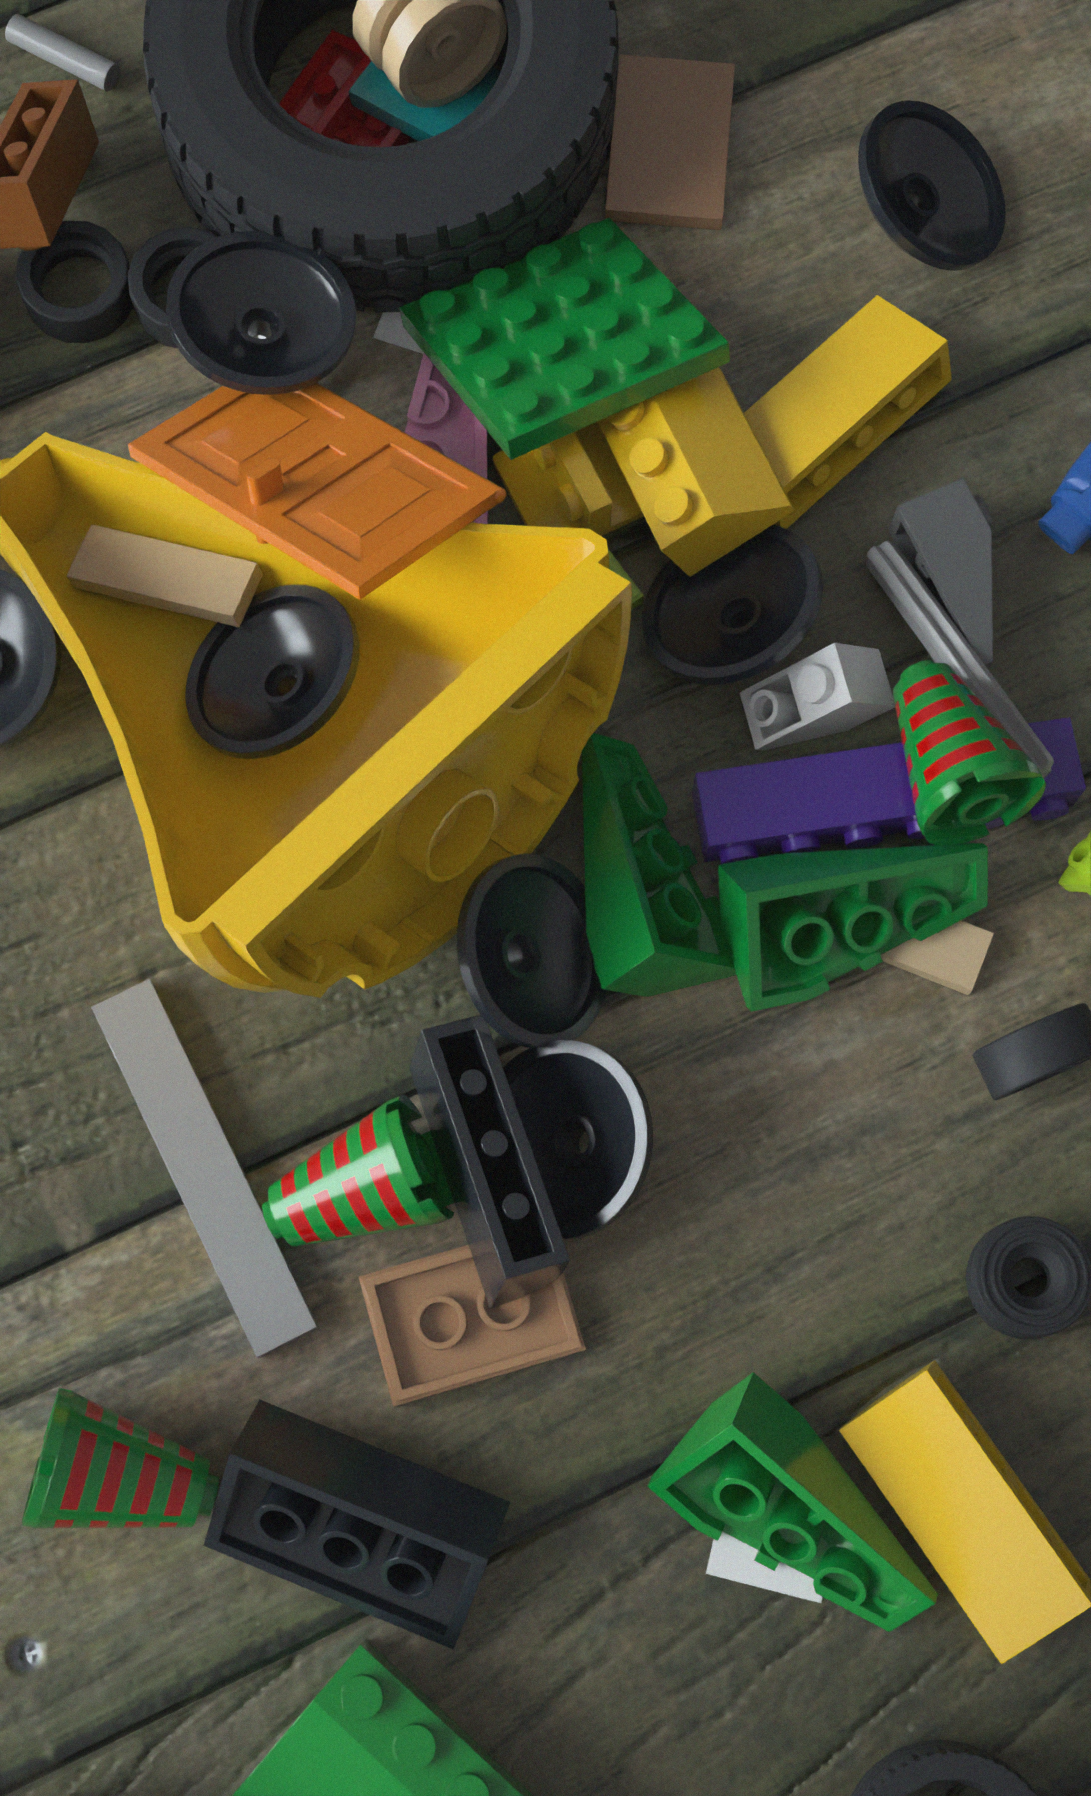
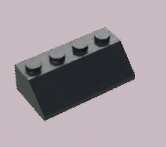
M259 1399L229 1454L203 1546L454 1650L511 1502Z

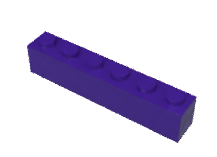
M1070 717L1028 723L1054 761L1051 766V773L1044 778L1046 787L1042 797L1026 813H1031L1032 820H1050L1066 815L1070 812L1069 807H1072L1086 790ZM902 742L695 774L692 797L704 862L720 860L721 864L758 858V854L783 851V854L819 852L823 844L845 841L846 847L850 849L865 848L882 842L884 840L883 835L907 832L909 839L925 838L917 823ZM998 817L985 825L987 829L1004 823L1001 817Z

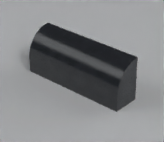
M476 1015L421 1030L409 1069L491 1309L522 1298L550 1284L564 1272L570 1262V1258L487 1022L481 1015Z

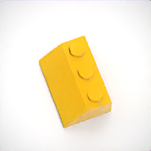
M719 367L598 421L661 551L689 577L795 511Z

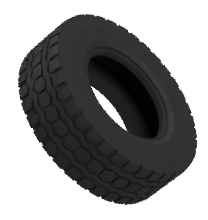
M147 0L143 25V54L148 90L151 95L153 110L169 165L184 199L196 218L202 223L205 230L211 231L218 237L242 231H265L271 235L279 233L285 237L286 241L298 247L316 248L318 254L327 256L344 275L352 291L356 311L364 312L365 307H374L375 312H400L399 307L416 301L429 292L453 289L465 281L473 280L475 274L486 268L496 267L504 269L507 263L521 260L532 248L560 239L571 227L573 217L577 218L590 198L607 158L613 130L619 40L615 0H498L505 13L507 35L498 56L502 65L501 73L484 101L461 122L436 136L416 143L391 147L352 145L318 134L289 115L268 90L275 65L291 40L303 28L325 13L358 0Z

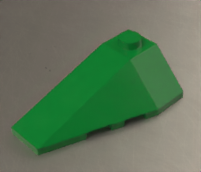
M593 733L582 750L586 934L594 958L595 971L599 977L602 989L650 997L735 976L736 972L721 926L720 903L716 896L705 899L690 871V868L698 863L689 845L680 847L668 831L662 819L667 815L668 807L634 744Z
M967 843L948 846L930 845L784 853L718 865L721 926L746 1007L753 1012L811 1000L830 990L829 982L851 970L860 967L863 971H866L883 962L881 955L912 938L923 941L987 907L988 847L983 843Z
M754 1372L709 1405L653 1474L647 1487L699 1532L716 1541L719 1540L722 1532L757 1549L758 1552L754 1561L775 1571L779 1562H782L814 1579L813 1586L816 1594L888 1632H891L936 1603L938 1593L804 1416Z

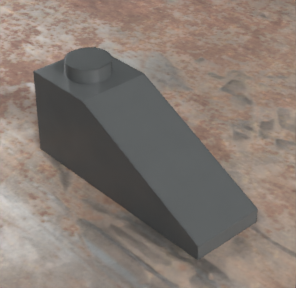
M961 478L898 505L888 531L894 543L899 547L987 669H989L993 662L992 520L983 498L978 494L973 495L965 479Z

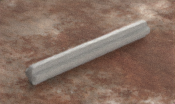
M885 541L879 546H873L867 553V568L936 663L949 664L1038 766L1043 778L1048 776L1052 771L1053 757L899 547L892 541Z

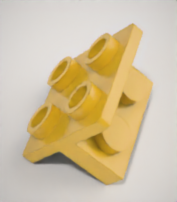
M598 421L513 460H510L503 450L493 456V465L525 526L589 528L603 536L644 517Z

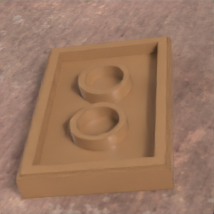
M619 54L605 219L610 217L615 222L721 230L735 64Z
M469 1245L359 1276L393 1407L586 1351L564 1272L543 1288L491 1309Z

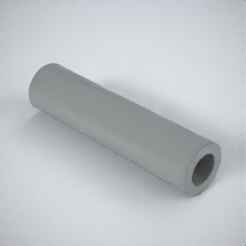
M15 14L9 20L5 31V38L8 42L107 92L116 84L120 73V67L117 63L20 14Z

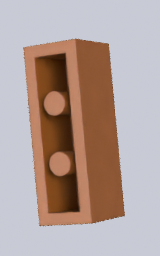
M78 79L22 83L0 125V249L19 248L24 251H32L51 246L99 145V140Z

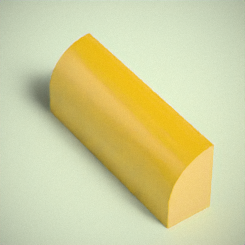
M876 295L744 412L795 509L794 512L773 525L787 529L952 380L948 340L879 295Z
M935 1360L873 1402L839 1430L1001 1665L1091 1607L1090 1578Z

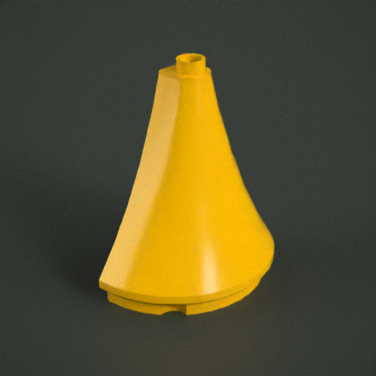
M47 432L39 436L13 458L0 460V554L35 596L83 673L114 742L142 828L163 924L178 948L211 976L234 988L262 993L288 990L295 994L321 998L329 987L344 977H348L364 990L381 984L416 965L457 934L460 909L474 879L486 867L497 860L518 854H531L568 801L579 781L577 764L581 752L589 737L608 719L622 674L630 630L632 585L630 581L609 569L607 539L589 528L500 525L471 522L359 600L273 545L258 543L255 534L141 463L71 442ZM91 524L256 562L263 576L255 594L284 585H307L332 595L352 617L359 637V661L355 678L336 713L310 738L287 751L273 756L258 759L235 758L225 755L210 746L196 732L189 719L185 692L187 676L194 656L207 634L217 622L74 588L66 576Z

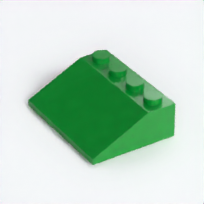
M365 1639L232 1796L534 1795Z

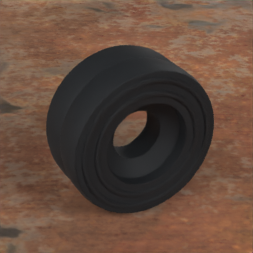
M1018 1217L991 1229L977 1242L967 1264V1290L977 1313L996 1331L1017 1339L1043 1338L1057 1334L1070 1327L1086 1309L1091 1297V1262L1082 1243L1063 1225L1043 1217ZM1021 1259L1036 1261L1043 1267L1046 1273V1287L1037 1297L1024 1296L1013 1286L1011 1280L1012 1269Z

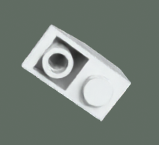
M833 643L740 692L755 750H768L848 731L895 707L879 649Z

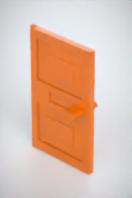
M318 383L298 391L275 395L251 394L222 386L128 444L131 458L255 534L258 543L273 545L359 600L497 504L502 503L506 497V490Z

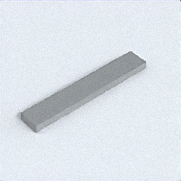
M147 979L92 1006L91 1008L256 1357L260 1359L318 1329L319 1327L276 1238L267 1227L260 1204L153 982Z

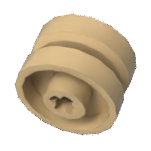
M358 0L352 15L353 36L362 51L377 68L384 71L390 83L408 103L420 108L443 106L462 97L478 84L498 59L507 35L505 13L498 0Z

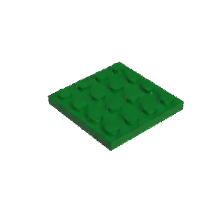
M610 217L599 222L590 223L581 230L546 245L534 247L521 260L507 263L504 269L496 267L483 269L478 274H475L473 280L465 281L450 290L429 292L422 298L399 307L405 330L510 460L730 362L729 342Z

